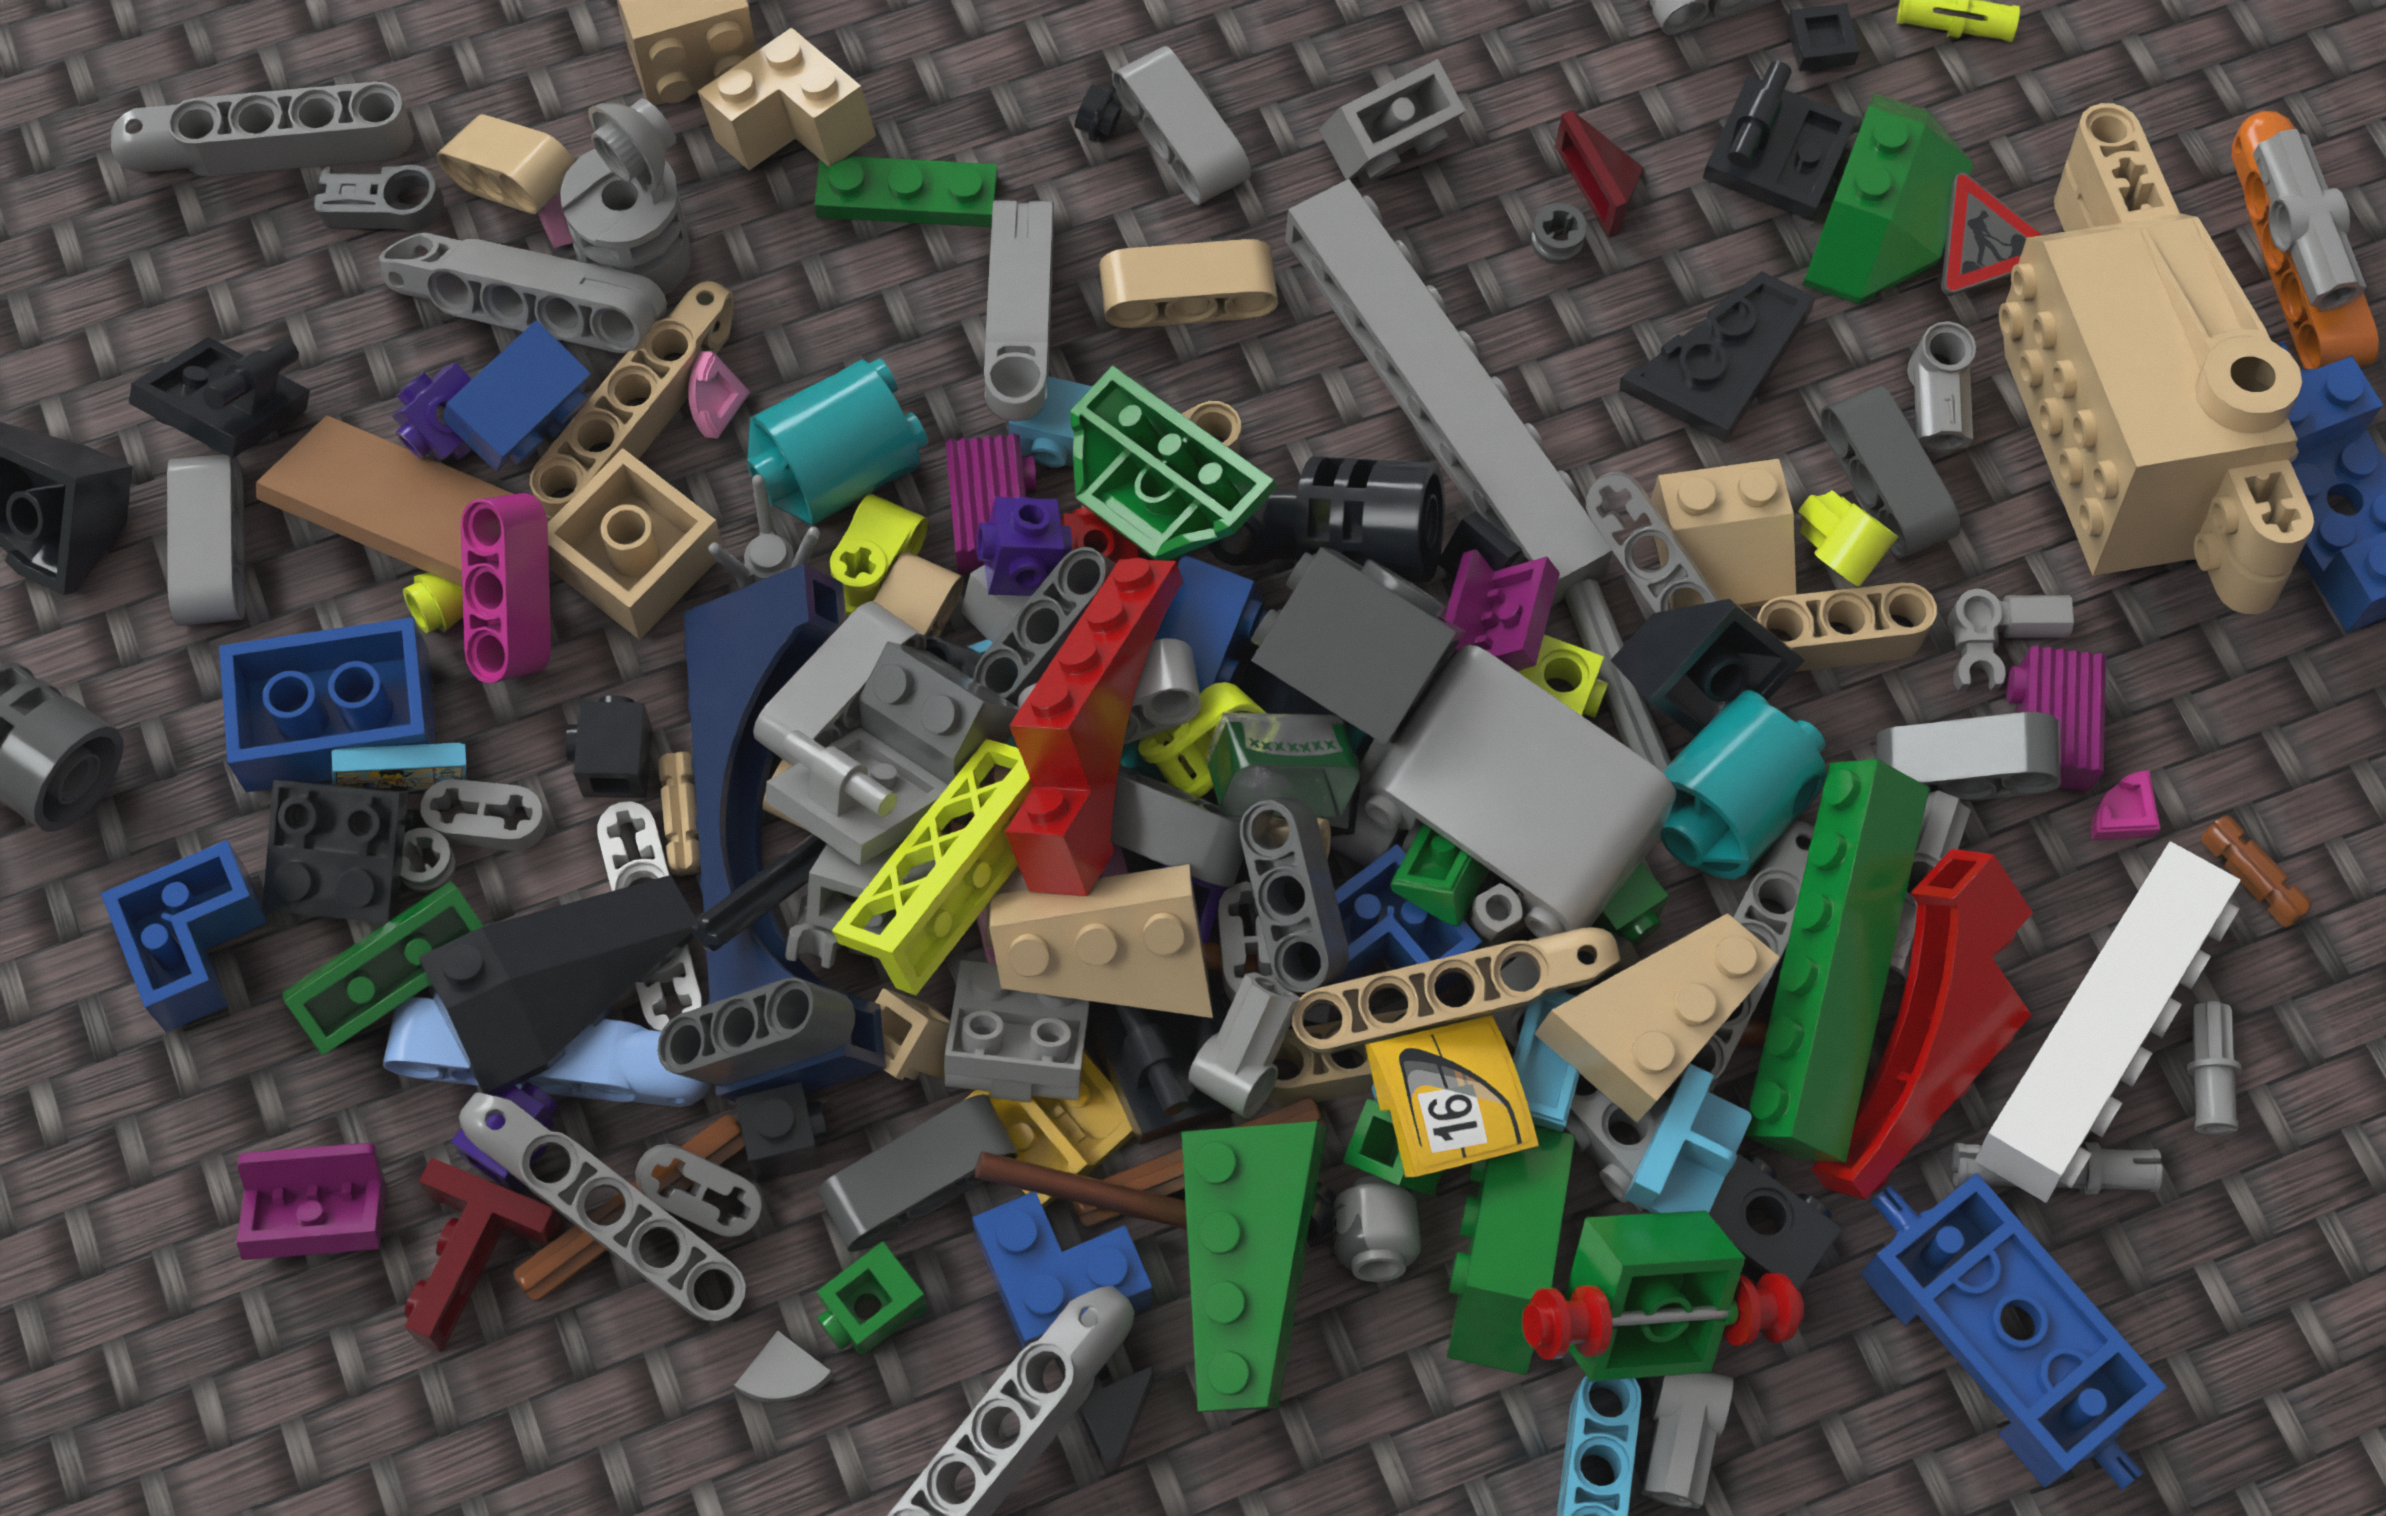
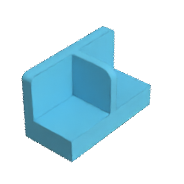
M1689 1063L1674 1088L1624 1199L1652 1213L1706 1210L1709 1214L1726 1175L1735 1164L1737 1159L1736 1152L1752 1118L1747 1110L1707 1092L1713 1080V1074Z

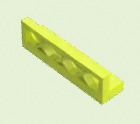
M986 739L832 929V933L839 944L879 958L896 989L915 996L919 993L1018 866L1005 830L1033 788L1018 748ZM995 764L1012 769L1004 780L980 788L981 781ZM974 811L973 819L964 829L942 836V830L951 819ZM935 860L936 865L926 877L904 885L903 879L913 867ZM896 909L895 917L880 935L863 930L873 916Z

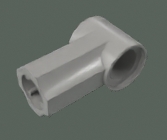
M1949 321L1938 322L1929 327L1910 358L1907 368L1908 377L1914 386L1916 437L1921 446L1926 448L1928 452L1950 453L1960 448H1968L1973 441L1970 364L1975 357L1976 344L1974 337L1968 329L1958 323ZM1935 353L1944 356L1951 365L1941 364L1931 354Z
M1256 972L1245 974L1219 1033L1211 1036L1195 1057L1189 1072V1084L1244 1118H1250L1255 1115L1268 1099L1276 1083L1278 1068L1273 1062L1292 1023V1016L1300 1002V997L1295 992L1284 988L1276 978H1269Z
M1712 1372L1659 1376L1651 1411V1420L1655 1421L1656 1424L1641 1492L1642 1495L1654 1499L1655 1502L1678 1508L1699 1509L1703 1505L1709 1472L1711 1470L1716 1437L1720 1438L1730 1408L1733 1378Z

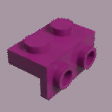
M1476 549L1463 553L1445 619L1465 630L1466 634L1450 660L1463 645H1474L1491 653L1517 672L1536 666L1560 572L1547 556L1493 571Z
M359 1143L285 1150L276 1149L241 1153L239 1155L237 1169L244 1188V1196L236 1244L242 1260L380 1249L387 1186L374 1144Z

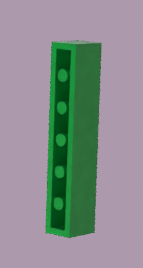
M1879 759L1829 763L1770 1021L1765 1035L1756 1081L1750 1100L1748 1112H1750L1752 1118L1744 1136L1796 1160L1846 1162L1930 789L1928 786Z

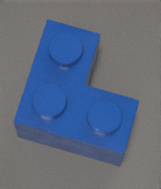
M536 320L446 403L442 420L495 472H498L509 460L516 466H519L539 448L544 441L543 437L547 433L556 440L579 412L578 410L588 400L583 391L591 373Z
M1182 554L1178 568L1183 583L1166 611L1154 640L1163 638L1178 639L1186 642L1192 648L1199 693H1201L1205 688L1215 683H1235L1240 668V661L1232 658L1234 655L1242 658L1247 644L1257 646L1251 642V639L1269 611L1263 609L1265 600L1254 581Z
M228 840L100 893L144 1007L165 1032H169L229 1006L207 949L269 923L264 910H262V905L247 868Z
M1396 844L1335 890L1348 945L1349 962L1345 972L1337 980L1325 986L1354 980L1381 958H1384L1395 970L1478 950L1481 948L1482 940L1464 920L1459 927L1447 924L1392 891L1391 882L1406 856V853ZM1304 942L1300 950V957L1317 975L1321 967V957L1311 944ZM1454 972L1441 976L1434 987L1436 996L1464 975Z
M1036 1191L972 1217L975 1239L1022 1349L1030 1343L1038 1341L1071 1300L1098 1288L1114 1286L1129 1299L1135 1313L1152 1306L1153 1287L1125 1225L1062 1252ZM1086 1308V1309L1083 1310L1081 1316L1085 1313V1311H1086L1088 1308Z

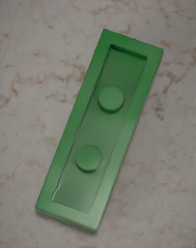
M847 156L829 168L819 159L814 204L816 218L992 227L993 200H996L998 179L997 164Z

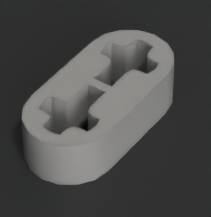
M447 779L433 784L425 792L421 801V815L427 827L440 832L448 843L453 845L509 851L526 850L535 846L543 838L547 829V816L538 796L530 789L517 785ZM452 800H460L464 811L474 814L458 813L454 816L452 823H445L438 810H448L451 807ZM515 807H524L530 820L519 821L517 830H509L503 818L494 817H510L514 814Z
M1246 881L1234 884L1233 887L1228 888L1220 898L1217 926L1222 980L1226 996L1231 1002H1233L1243 980L1241 977L1244 976L1246 955H1257L1258 971L1261 975L1276 978L1271 968L1259 914L1256 917L1255 936L1244 937L1241 917L1236 916L1241 904H1252L1254 914H1258L1251 882Z
M671 1144L654 1146L646 1151L638 1161L635 1176L639 1190L664 1210L716 1234L727 1237L742 1235L750 1230L759 1219L762 1208L760 1195L752 1183L737 1173L682 1147ZM674 1158L680 1159L677 1171L695 1182L690 1193L672 1185H669L663 1194L657 1193L660 1182L652 1176L655 1166L658 1164L668 1167ZM734 1187H739L736 1198L744 1204L743 1211L739 1216L729 1213L723 1222L717 1221L720 1210L712 1203L702 1199L707 1188L722 1195H729Z

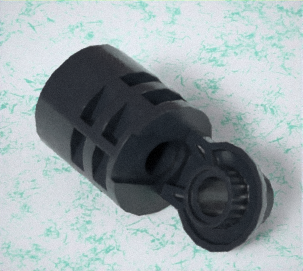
M1312 456L1304 466L1298 490L1277 488L1243 524L1249 531L1239 528L1235 534L1208 544V547L1217 559L1225 564L1234 566L1262 565L1273 559L1297 560L1299 562L1306 552L1310 555L1317 554L1322 547L1336 550L1362 567L1370 559L1407 581L1430 582L1436 573L1440 561L1444 536L1445 489L1443 476L1439 465L1432 462Z

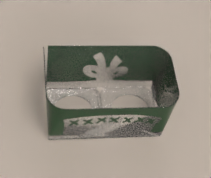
M1223 713L1205 756L1222 813L1228 816H1243L1251 805L1263 800L1280 796H1296L1305 800L1313 808L1316 817H1337L1327 779L1342 816L1360 779V773L1343 720L1338 715ZM1274 811L1271 817H1284L1277 811Z

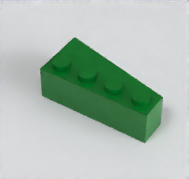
M1318 1121L1181 1132L1198 1411L1212 1413L1279 1408L1295 1320L1293 1319L1299 1281L1302 1282L1306 1258L1304 1252L1311 1214L1314 1213L1318 1190L1316 1184L1320 1161L1325 1150L1328 1129Z

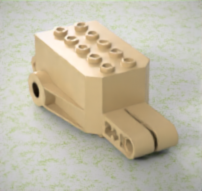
M2099 103L2090 106L2081 116L2054 198L2055 210L2065 232L2026 238L2019 263L2013 266L2011 273L2012 285L2006 303L2001 304L1999 309V323L2004 337L2005 358L2092 576L2184 560H2196L2200 569L2208 572L2217 595L2226 606L2233 611L2243 614L2266 612L2277 602L2314 524L2311 507L2291 465V462L2296 460L2299 451L2296 446L2298 439L2288 417L2302 385L2300 367L2288 351L2271 341L2266 328L2199 217L2179 212L2136 116L2125 107L2113 103Z

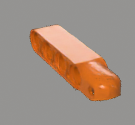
M2262 110L2250 115L2242 122L2232 143L2231 157L2244 191L2245 204L2301 364L2305 370L2319 369L2353 356L2359 367L2371 366L2375 363L2378 356L2379 339L2364 292L2360 298L2346 303L2341 308L2320 312L2318 307L2311 306L2290 251H2280L2275 246L2270 234L2268 217L2271 201L2253 153L2260 142L2268 140L2277 132L2296 128L2289 118L2276 111Z

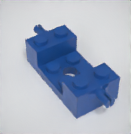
M2285 341L2278 342L2277 345L2290 353ZM2353 356L2319 369H2300L2302 385L2288 417L2298 439L2296 446L2299 451L2296 460L2291 462V465L2311 507L2314 518L2312 531L2299 556L2346 634L2386 618V459L2367 430V427L2381 410L2383 404ZM2338 494L2349 499L2355 508V515L2346 516L2336 513L2329 506L2327 496Z
M1979 1174L1973 1175L1933 1209L1924 1211L1919 1215L1895 1190L1893 1184L1880 1192L1870 1203L1896 1230L1897 1234L1893 1237L1891 1243L1874 1256L1860 1275L1904 1326L1919 1316L2011 1423L2001 1430L1998 1435L2041 1485L2046 1488L2076 1464L2089 1461L2093 1457L2119 1486L2121 1491L2139 1477L2144 1471L2135 1464L2115 1439L2120 1435L2125 1422L2166 1389L2167 1386ZM2016 1306L2024 1309L2031 1316L2035 1327L2032 1339L2025 1341L2016 1340L2003 1330L2000 1322V1314L2003 1308Z

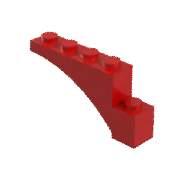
M1144 558L1119 559L1009 724L1033 788L1008 825L1005 833L1029 892L1088 896L1115 852L1111 843L1112 818L1117 776L1126 728L1136 689L1151 645L1166 611L1183 583L1176 561L1146 560Z
M1951 849L1912 890L1911 895L1917 902L1916 925L1910 968L1899 1013L1883 1057L1863 1098L1859 1102L1846 1162L1817 1161L1811 1169L1825 1189L1866 1200L1873 1192L1884 1186L1890 1177V1172L1914 1146L1928 1137L1935 1122L1955 1100L1964 1096L1971 1089L1973 1080L1997 1054L2004 1051L2012 1043L2015 1033L2032 1016L1993 959L1996 953L2004 950L2012 943L2016 931L2033 914V911L1994 854Z

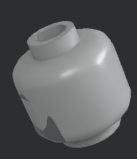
M1372 1175L1356 1180L1353 1187L1346 1189L1336 1197L1332 1206L1335 1207V1214L1332 1219L1333 1248L1337 1261L1348 1270H1351L1355 1277L1364 1281H1389L1403 1275L1406 1267L1414 1263L1421 1252L1419 1209L1415 1196L1404 1187Z

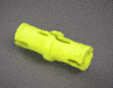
M1900 0L1896 23L1947 31V37L1959 39L1961 34L2001 39L2011 43L2018 25L2020 6H2008L1980 0ZM1933 9L1980 16L1982 21L1934 13Z

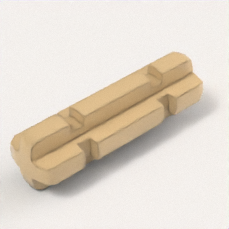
M687 752L666 753L659 758L658 765L659 777L663 787L661 788L664 833L668 843L666 845L667 865L672 875H694L701 872L699 835L696 829L697 804L692 756Z

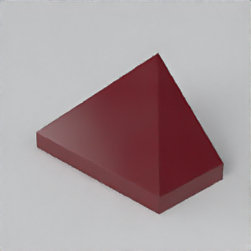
M1570 110L1562 113L1555 148L1608 238L1618 235L1643 167L1576 112Z

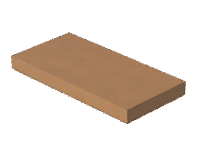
M328 415L256 482V499L461 587L460 525L465 507L473 500L513 494L428 457L420 459L409 449Z

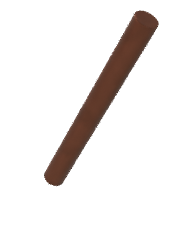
M984 1151L980 1153L976 1163L975 1178L1031 1192L1036 1191V1193L1187 1229L1186 1202L1183 1200Z

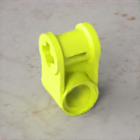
M869 493L864 497L853 516L849 528L836 549L832 552L830 558L831 576L843 583L846 616H850L862 604L875 599L893 565L903 552L908 551L918 555L928 530L929 521L927 517Z
M1215 683L1205 688L1200 693V711L1192 720L1140 740L1138 747L1140 755L1146 762L1150 764L1155 763L1167 780L1168 785L1197 797L1205 795L1214 787L1208 763L1226 720L1238 711H1240V714L1235 722L1242 723L1246 748L1260 751L1264 747L1261 742H1267L1271 726L1267 713L1242 690L1231 683ZM1249 738H1252L1254 741L1259 740V742L1256 743L1259 746V748L1255 745L1250 746L1252 742L1249 740ZM1169 741V744L1164 746V742ZM1193 773L1196 774V777L1194 779L1190 777V775H1192Z

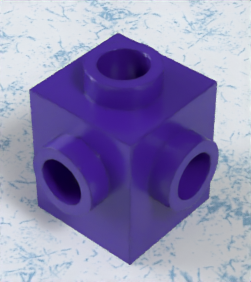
M457 362L445 366L432 379L425 372H422L396 396L403 403L391 415L401 426L396 431V435L420 459L428 455L432 460L438 461L445 459L451 454L458 461L472 450L445 422L444 425L441 424L436 417V409L438 408L444 413L446 403L472 380Z
M995 497L989 522L979 523L976 541L978 560L984 561L988 595L1032 596L1059 562L1071 552V529L1069 526H1061L1058 499Z

